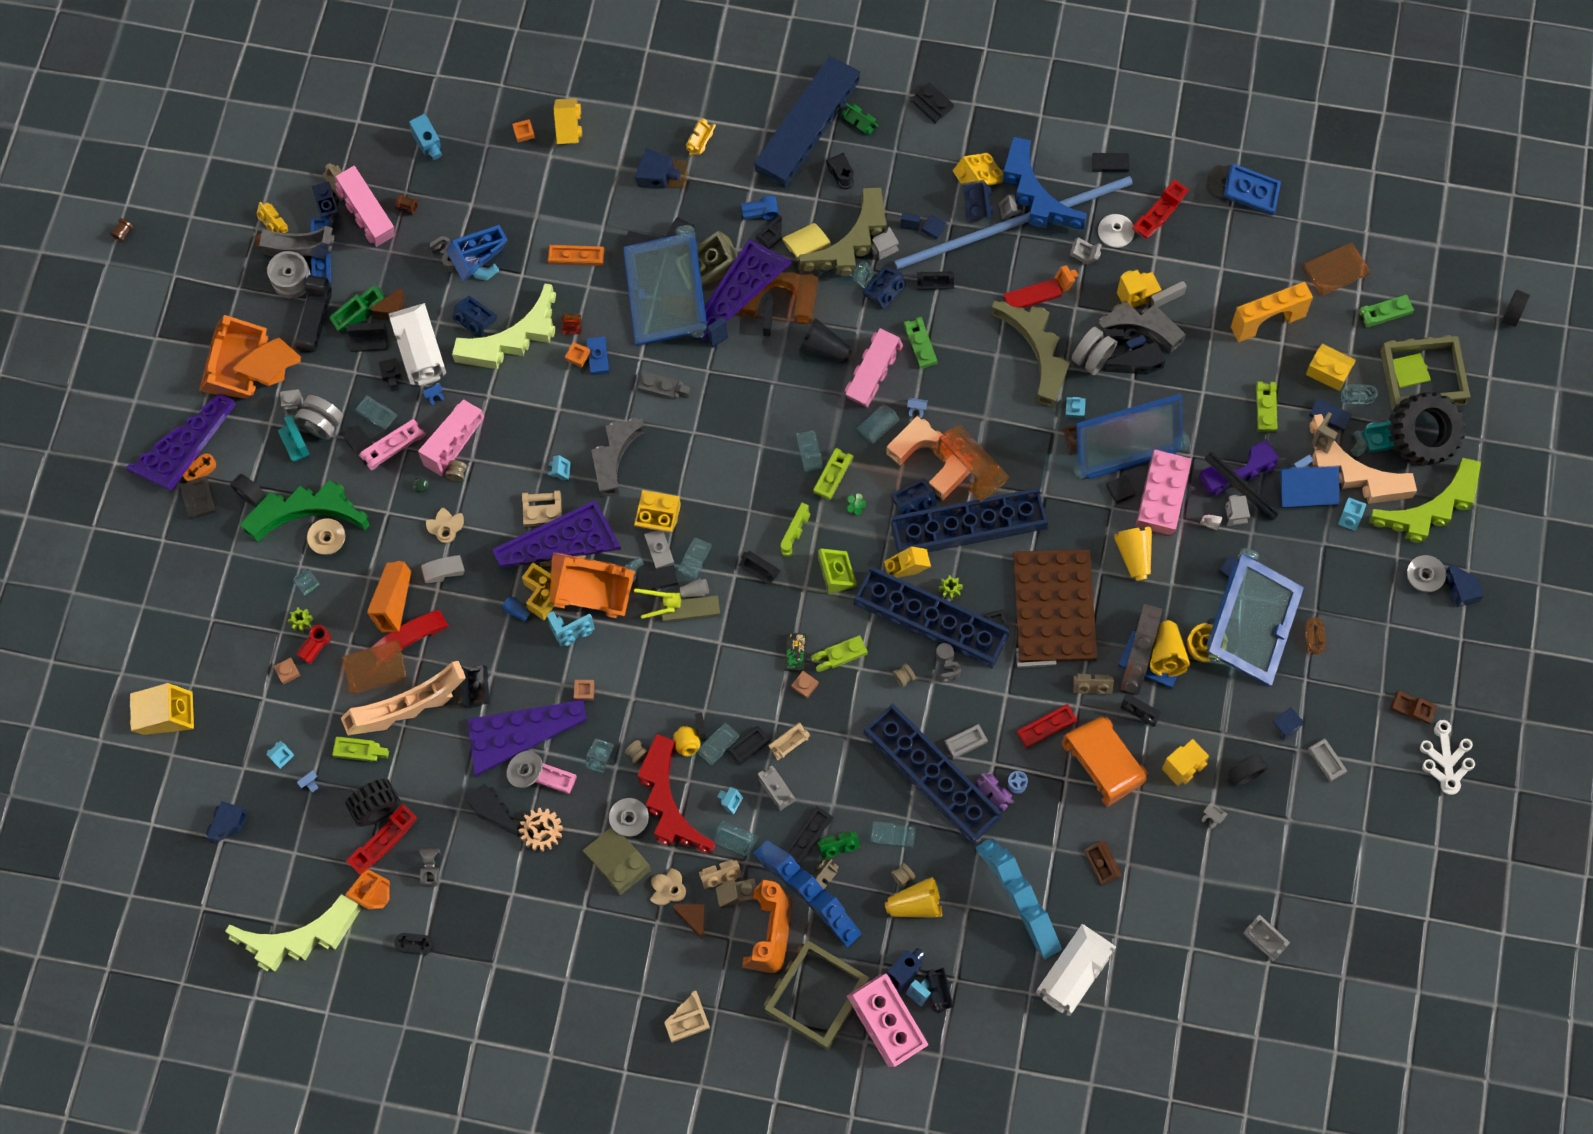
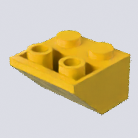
M642 490L634 526L672 533L681 507L680 496Z

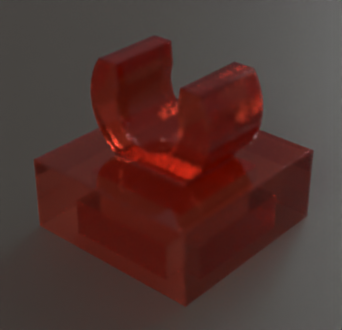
M562 314V334H581V315Z

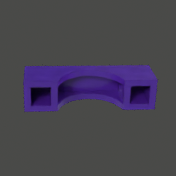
M1265 440L1250 448L1248 453L1249 462L1244 467L1233 471L1243 480H1252L1263 471L1269 472L1273 470L1279 458L1269 441ZM1212 466L1202 470L1199 475V480L1209 497L1215 494L1219 496L1230 487L1235 488Z

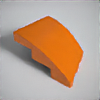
M277 338L248 354L233 368V373H243L248 375V378L270 386L284 381L285 368L300 363L301 356L281 338Z

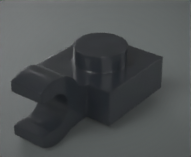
M1111 328L1104 331L1103 338L1110 336L1117 341V345H1122V343L1136 338L1129 336L1135 335L1136 329L1129 328L1124 332V330Z
M397 358L379 362L383 381L388 380L391 391L399 390L396 378L401 377Z

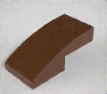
M1397 691L1390 710L1430 724L1437 705L1420 697L1416 699L1406 693Z

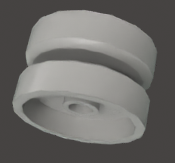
M292 251L281 252L270 260L267 267V275L276 293L281 297L292 299L306 293V279L308 275L312 274L304 257L299 253Z
M1093 327L1077 346L1073 353L1072 361L1079 366L1085 364V370L1095 375L1112 355L1117 341L1110 336L1103 338V331Z
M308 395L302 404L304 409H299L294 420L300 427L312 435L329 440L335 431L334 426L339 425L343 414L330 402L318 396Z

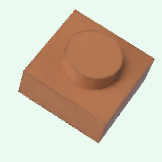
M292 658L274 666L283 685L301 676Z
M802 671L791 685V688L807 699L819 682Z
M575 680L574 701H594L595 681Z

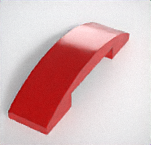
M1173 180L1165 189L1162 197L1145 216L1142 215L1132 229L1144 238H1149L1170 217L1189 189Z
M440 610L433 611L402 625L399 632L389 633L371 648L380 664L397 656L398 651L429 634L435 635L449 627Z
M404 804L389 817L390 821L346 860L360 875L389 852L416 821L417 816Z

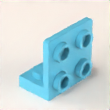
M554 611L547 614L550 628L560 647L571 645L575 642V639L581 636L586 637L595 630L591 614L566 626L560 616L556 617Z

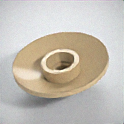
M321 519L310 527L307 541L314 552L321 555L333 554L343 546L345 530L336 520ZM326 537H331L329 541H324Z

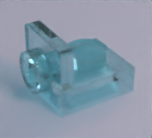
M595 738L587 753L586 767L593 771L604 773L606 762L613 751L614 744Z

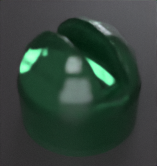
M415 478L413 482V488L418 493L425 492L429 485V481Z

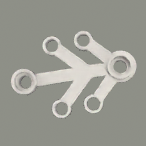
M1440 720L1434 726V732L1440 737L1442 755L1427 740L1421 743L1420 751L1428 754L1444 767L1445 775L1435 768V762L1430 759L1423 763L1422 769L1441 782L1440 786L1444 793L1454 795L1461 788L1460 780L1474 768L1475 761L1472 758H1466L1462 762V767L1455 774L1453 773V766L1465 752L1470 751L1473 744L1469 739H1463L1459 744V748L1451 756L1448 736L1451 732V725L1446 720ZM1440 725H1445L1447 730H1442ZM1463 743H1467L1469 748H1464ZM1427 744L1430 749H1424L1423 745ZM1465 762H1470L1471 767H1467ZM1426 764H1431L1432 769H1428L1426 767ZM1448 782H1453L1454 787H1450Z

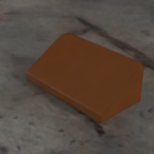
M1098 841L1083 850L1101 886L1123 876L1105 841Z

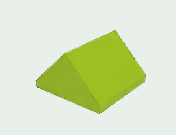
M818 550V561L828 594L857 586L847 551Z

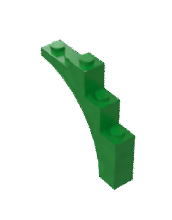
M329 480L316 495L309 488L305 490L301 486L287 500L280 494L275 495L270 492L244 519L240 526L246 534L259 542L278 526L294 519L308 516L340 518L357 525L363 530H366L370 524L367 520L368 516L362 510H355L353 508L354 505L346 499L344 487L337 482L334 484Z

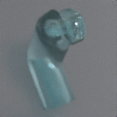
M639 556L625 566L635 571L632 582L636 580V569L644 564Z

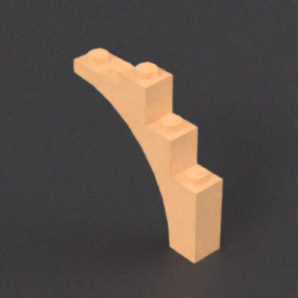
M1322 414L1314 415L1312 422H1310V432L1314 433V436L1324 420ZM1335 441L1328 454L1314 446L1315 451L1312 456L1314 461L1310 463V466L1338 465L1341 488L1363 487V496L1367 498L1368 504L1413 498L1417 491L1413 473L1395 474L1367 467L1344 452Z
M459 661L451 662L434 677L402 694L370 705L349 709L341 717L347 735L387 730L396 720L415 718L424 708L444 706L453 697L451 692L465 679L464 671Z

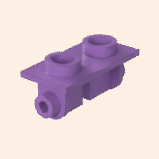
M982 773L981 775L984 779L979 778L975 782L977 788L986 797L991 792L994 794L989 800L1002 812L1008 807L1007 802L1014 803L1011 799L1012 794L1006 788L1002 789L997 784L999 782L997 778L991 773L989 775L988 773Z

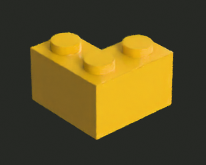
M577 98L555 100L554 118L557 144L579 143V137H582V126H578V119H581V104H577Z
M1138 270L1127 271L1120 276L1117 294L1122 303L1127 301L1135 308L1149 303L1151 296L1162 290L1153 272L1140 274Z
M532 563L522 576L524 586L534 591L526 604L530 612L545 620L547 614L555 607L553 606L554 602L550 601L551 574Z
M1192 739L1184 747L1180 746L1166 758L1162 770L1177 786L1182 783L1187 784L1194 777L1193 774L1196 770L1200 772L1208 765L1209 755Z

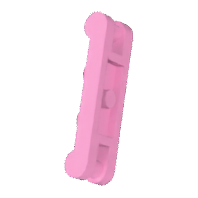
M413 419L363 450L359 456L368 463L367 466L370 470H374L382 462L415 441L424 438L426 433L423 429H419L418 423ZM373 453H376L377 457L373 459L371 455Z

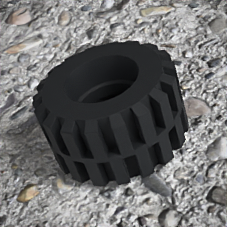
M379 779L367 783L353 792L346 800L345 806L358 827L375 824L393 813L399 806L400 799L388 779Z

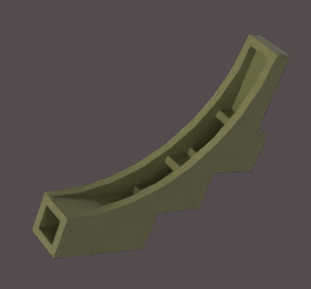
M863 188L861 214L852 230L838 243L827 249L814 253L800 254L797 264L798 270L812 271L822 269L827 271L835 269V275L848 276L854 274L856 266L854 255H868L871 248L870 235L878 236L886 230L887 224L881 188Z
M994 300L991 315L1004 320L1016 328L1034 351L1040 371V387L1036 402L1054 408L1069 370L1070 362L1063 357H1054L1060 337L1052 332H1044L1050 312L1042 307L1036 308L1033 306L1030 312H1027L1021 307L1015 308L1006 302Z

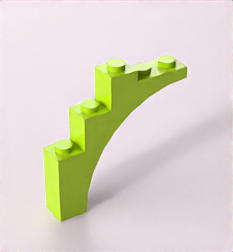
M1462 458L1452 483L1435 499L1419 507L1407 510L1385 511L1373 509L1369 523L1376 527H1389L1397 532L1406 531L1405 539H1410L1414 543H1424L1428 537L1430 523L1439 527L1448 525L1451 520L1453 506L1459 510H1470L1475 499L1481 462Z

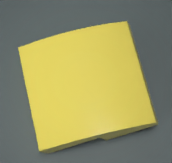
M815 223L782 238L790 253L792 252L797 260L800 254L814 253L831 246L827 236Z

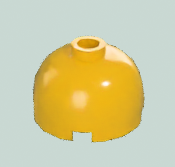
M1208 623L1197 625L1189 633L1186 640L1189 654L1195 660L1202 663H1210L1220 658L1208 652L1209 647L1206 645L1213 625ZM1224 634L1220 648L1225 650L1227 639Z

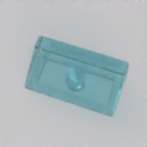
M883 404L857 430L870 442L875 443L899 421L895 410Z
M722 821L717 828L713 841L716 844L750 857L758 836Z

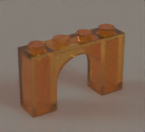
M781 272L739 310V315L758 318L760 301L764 293L769 289L782 287L790 290L796 297L794 322L812 324L819 286L818 277L812 274L799 275L794 272Z

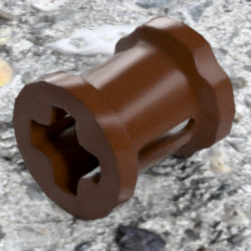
M399 194L396 199L395 208L397 210L409 211L413 215L418 207V199H410L404 197V194Z
M120 218L118 220L119 224L114 230L110 231V235L123 243L127 233L133 230L134 227L127 220Z

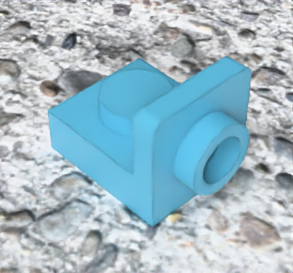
M1348 497L1338 524L1356 531L1367 504Z

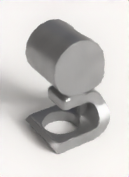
M441 236L430 243L431 252L434 254L445 247L440 251L444 269L447 272H455L457 270L446 251L451 241L448 237Z
M947 643L940 644L936 649V659L939 663L944 664V670L952 669L954 672L941 673L939 679L942 683L956 681L960 677L961 666L957 662H953L954 651L952 646Z
M439 848L420 849L424 862V867L420 869L421 886H438L439 869L435 867L434 858L440 855Z

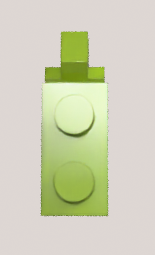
M336 737L332 756L334 758L372 762L377 761V758L388 759L389 751L388 748H382L379 743L371 740Z

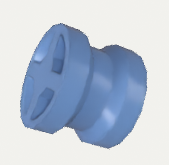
M1021 771L1012 772L1007 782L1008 789L1014 794L1023 793L1027 788L1028 778Z

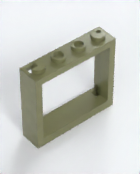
M1445 335L1441 338L1426 337L1421 340L1407 339L1400 342L1391 340L1383 344L1380 352L1392 412H1394L1395 406L1400 404V401L1409 397H1400L1392 353L1451 348L1460 390L1458 392L1441 393V396L1446 395L1450 397V402H1455L1458 406L1467 405L1470 399V392L1458 336Z
M807 940L805 944L801 943L796 951L798 956L795 961L788 963L785 969L787 972L783 979L780 977L774 987L777 990L773 996L769 995L764 1003V1006H766L765 1013L828 1051L853 1010L849 999L846 1000L824 1038L774 1008L809 950L858 979L859 981L853 991L869 982L870 977Z

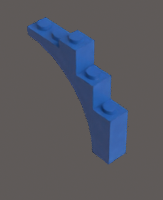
M1013 137L1004 169L1003 182L1019 185L1016 203L1032 206L1029 224L1046 228L1049 222L1055 225L1084 230L1087 213L1074 210L1060 203L1046 192L1035 177L1030 163L1031 140Z
M768 840L753 853L764 868L792 889L823 920L844 946L848 948L862 934L845 913L844 907L837 898L824 890L813 875L800 868L789 853Z

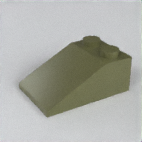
M717 231L697 245L702 286L724 278L738 256L730 238L720 231ZM687 252L675 260L688 289L692 291V279Z
M612 827L583 850L620 896L651 871L650 865L624 836L617 834Z

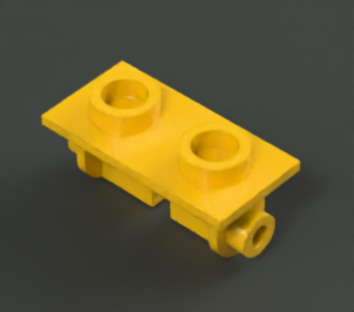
M703 118L698 120L693 130L697 136L694 133L691 134L686 143V149L690 151L689 156L699 155L705 150L708 139L713 135L715 124L708 125V121Z
M259 202L257 217L265 224L267 230L286 233L288 225L281 217L276 218L279 214L273 205L269 203L263 205L262 202Z

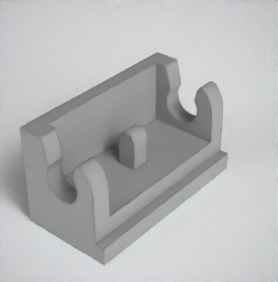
M770 766L766 772L761 771L758 773V780L779 811L796 801L773 766Z
M1260 914L1243 932L1272 961L1290 944Z

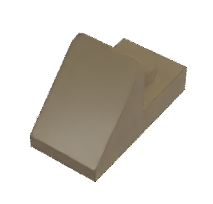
M733 879L716 887L719 907L755 900L752 899L753 889L756 887L755 879L735 882Z

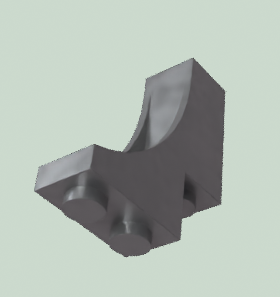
M327 226L314 232L299 234L280 233L262 229L258 253L274 257L281 252L292 251L305 257L311 256L326 259L327 253H331L335 235H331L332 228Z
M1124 301L1121 305H1115L1108 316L1104 315L1098 321V329L1103 331V335L1105 330L1111 328L1124 330V332L1129 328H1135L1136 333L1155 340L1169 353L1173 352L1184 342L1186 335L1155 304L1150 308H1145L1139 314L1127 301Z
M631 418L626 422H612L606 425L610 446H598L591 450L601 498L619 494L617 482L619 462L629 444L645 433L642 418Z
M1147 604L1143 605L1120 690L1139 695L1163 609Z

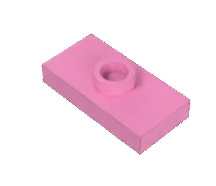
M542 763V772L535 783L570 795L577 776Z

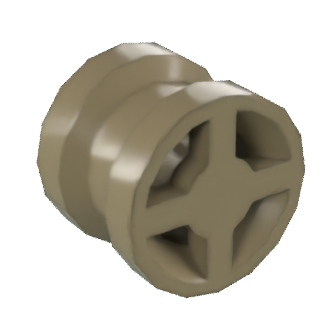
M450 460L448 463L449 470L446 471L445 477L452 481H463V473L466 471L467 465L461 461Z
M907 663L903 664L899 670L895 669L892 671L894 678L902 688L909 681L916 680L914 672Z
M636 740L627 747L624 753L632 758L634 765H637L646 758L649 751L642 747V743L639 740Z
M904 862L899 865L897 870H893L890 873L902 888L907 885L909 880L915 878V874Z

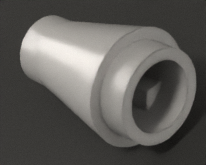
M699 578L680 587V593L682 598L705 597V594H709V587L706 579L701 580Z

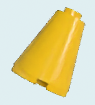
M1145 527L1144 531H1140L1139 528H1133L1113 534L1131 578H1136V581L1146 580L1147 576L1151 574V527Z
M1167 620L1158 626L1150 669L1159 676H1162V673H1167L1168 677L1178 676L1188 670L1187 667L1190 665L1177 624Z
M933 877L927 878L888 897V902H885L886 912L891 914L892 917H942V906H938L940 895Z

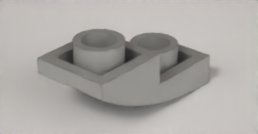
M460 555L437 559L420 567L425 583L442 582L445 577L460 576L465 572Z

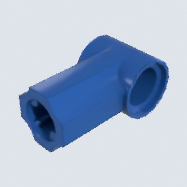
M765 196L760 201L741 203L744 220L761 217L771 220L779 215L776 197Z

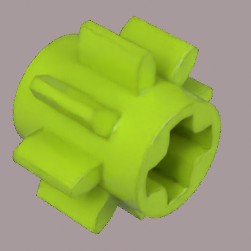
M949 575L948 579H941L943 586H939V591H943L942 598L948 597L952 601L953 597H960L961 593L958 590H962L963 585L958 584L959 578L954 579Z
M297 607L296 611L290 612L291 619H288V623L292 625L294 631L298 628L303 633L307 627L311 628L309 621H312L313 618L311 615H308V609L302 611Z

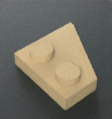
M693 991L691 996L664 1022L672 1043L710 1029L697 991Z

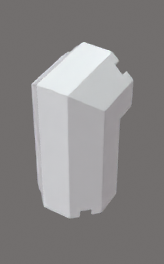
M425 303L390 313V321L410 384L415 385V381L419 385H426L438 381L440 374L443 373L444 376L446 370Z
M1082 924L1036 993L1038 995L1042 993L1044 995L1043 1000L1057 1011L1063 1013L1066 1010L1068 1011L1066 1015L1071 1016L1095 978H1097L1108 962L1109 956L1113 954L1116 946Z

